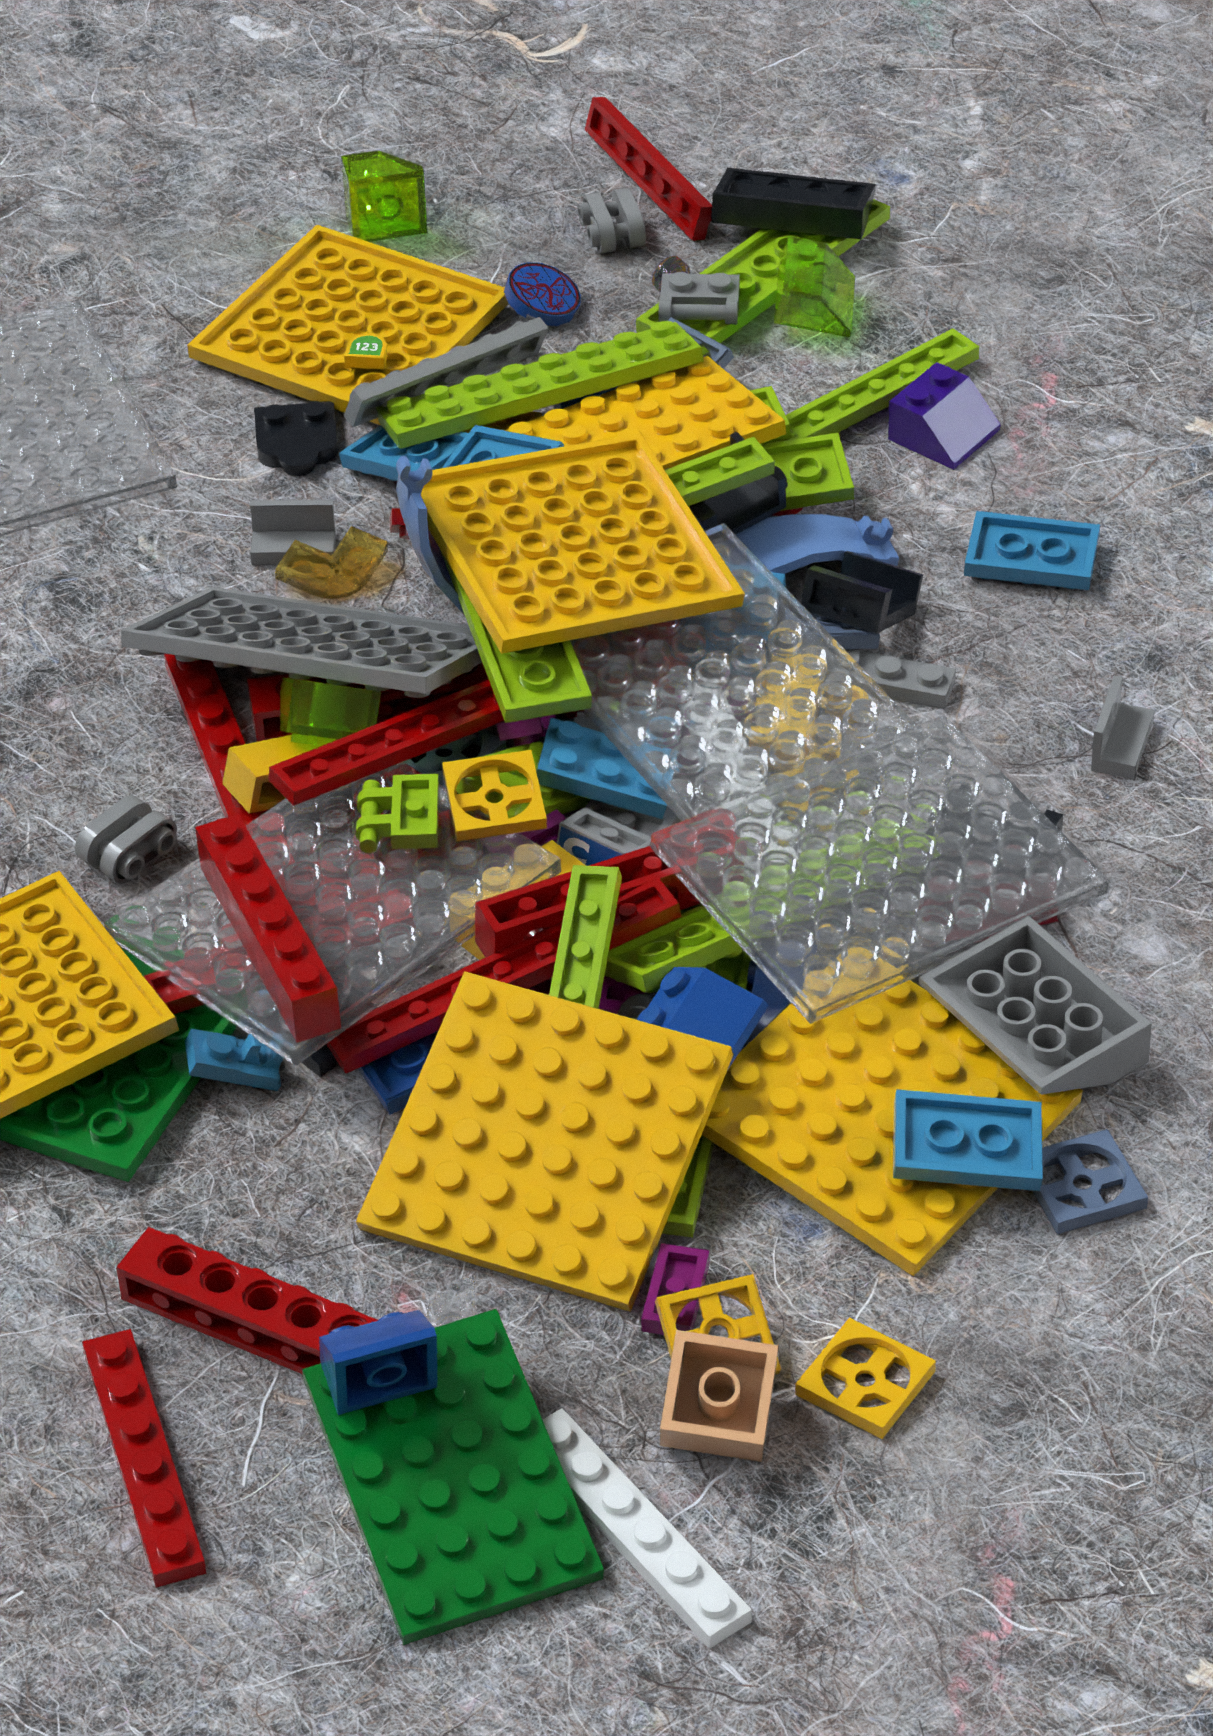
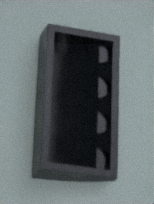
M727 168L712 195L711 223L862 239L870 216L876 184Z

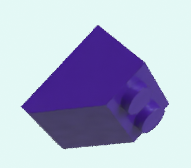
M938 362L933 364L889 401L888 440L953 470L1000 431L1001 423L971 378Z

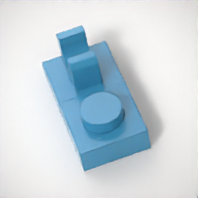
M197 1029L190 1030L185 1040L190 1076L278 1091L281 1087L279 1066L285 1056L282 1037L276 1036L273 1043L269 1045L260 1043L259 1033L251 1032L246 1040L236 1039L235 1036Z

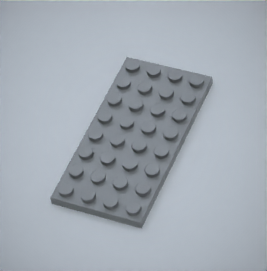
M210 587L121 630L122 647L139 649V654L145 656H157L166 653L176 655V659L183 662L204 659L213 661V665L216 667L249 666L250 670L254 673L287 672L288 676L292 679L319 677L326 678V682L331 685L358 683L364 684L365 689L369 691L379 692L396 689L404 691L405 696L413 698L429 696L434 689L441 685L450 684L451 680L455 677L471 672L473 667L482 663L469 625L216 587Z

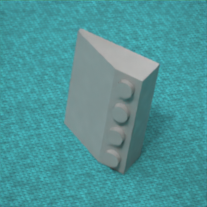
M1029 915L919 977V984L1040 1094L1112 1084L1149 1062L1152 1023Z

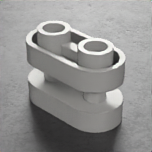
M629 187L613 189L611 202H604L600 192L583 195V203H578L577 205L578 217L581 226L587 225V237L591 248L596 247L599 254L616 251V239L624 238L629 249L645 246L646 235L643 218ZM615 216L617 224H613L611 217Z
M129 795L119 800L82 829L76 840L75 853L78 858L92 867H100L101 872L117 883H125L136 878L142 870L172 850L177 840V826L169 817L159 811L152 812L151 807L136 796Z

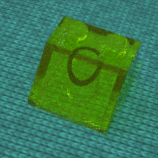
M379 150L341 156L345 212L351 236L371 242L428 233L424 170L421 165Z
M793 236L787 237L778 268L774 324L850 338L852 333L855 276L827 243Z
M282 678L280 731L292 733L291 742L317 745L318 737L338 740L377 724L381 691Z

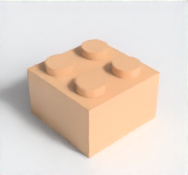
M676 1330L660 1425V1446L762 1462L779 1345Z

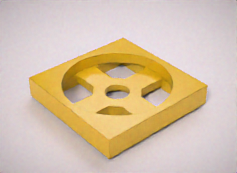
M532 750L442 762L443 776L457 841L547 828V817ZM517 770L527 779V784L508 787L501 783L499 773ZM480 776L482 787L478 791L457 794L456 788L462 778ZM491 792H498L503 795V799L498 803H491L486 800V796ZM530 802L528 807L520 814L508 818L507 811L510 810L512 805ZM480 810L484 814L489 815L490 821L475 818L467 814L466 811Z
M754 1274L660 1296L655 1300L671 1358L677 1330L675 1325L677 1317L694 1300H698L703 1321L699 1328L689 1330L688 1332L709 1335L710 1328L718 1325L727 1330L728 1338L743 1340L760 1336V1343L774 1345ZM718 1295L727 1296L739 1301L748 1308L752 1315L733 1319L724 1314ZM778 1357L775 1375L781 1371Z
M849 1317L795 1383V1395L883 1439L935 1373L936 1360ZM859 1344L874 1352L866 1363L859 1364L841 1357V1354L848 1346ZM894 1362L909 1370L910 1380L906 1389L886 1380L885 1373ZM826 1373L845 1382V1390L838 1398L834 1397L823 1383L822 1378ZM861 1374H870L875 1378V1382L871 1386H861L856 1382V1378ZM874 1399L887 1403L876 1407H859L863 1401Z

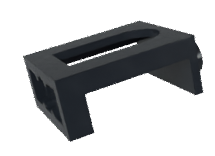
M845 551L840 573L818 566L808 568L800 609L877 634L915 614L923 574Z

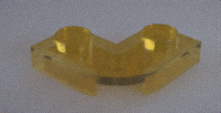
M351 526L334 553L330 555L295 539L276 567L275 579L320 598L339 599L353 595L368 583L388 552V541Z

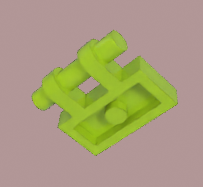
M438 774L393 775L392 787L380 788L379 782L372 779L366 780L363 783L362 791L359 792L357 797V810L361 814V818L356 822L355 832L356 838L360 841L359 847L362 852H375L378 842L382 837H391L392 849L438 848ZM383 810H391V814L380 815Z

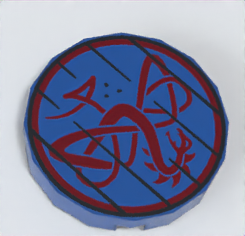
M526 262L515 266L509 273L504 288V294L509 305L519 315L525 318L527 314L535 318L540 317L547 326H559L570 322L580 306L581 294L573 280L557 268L543 263Z

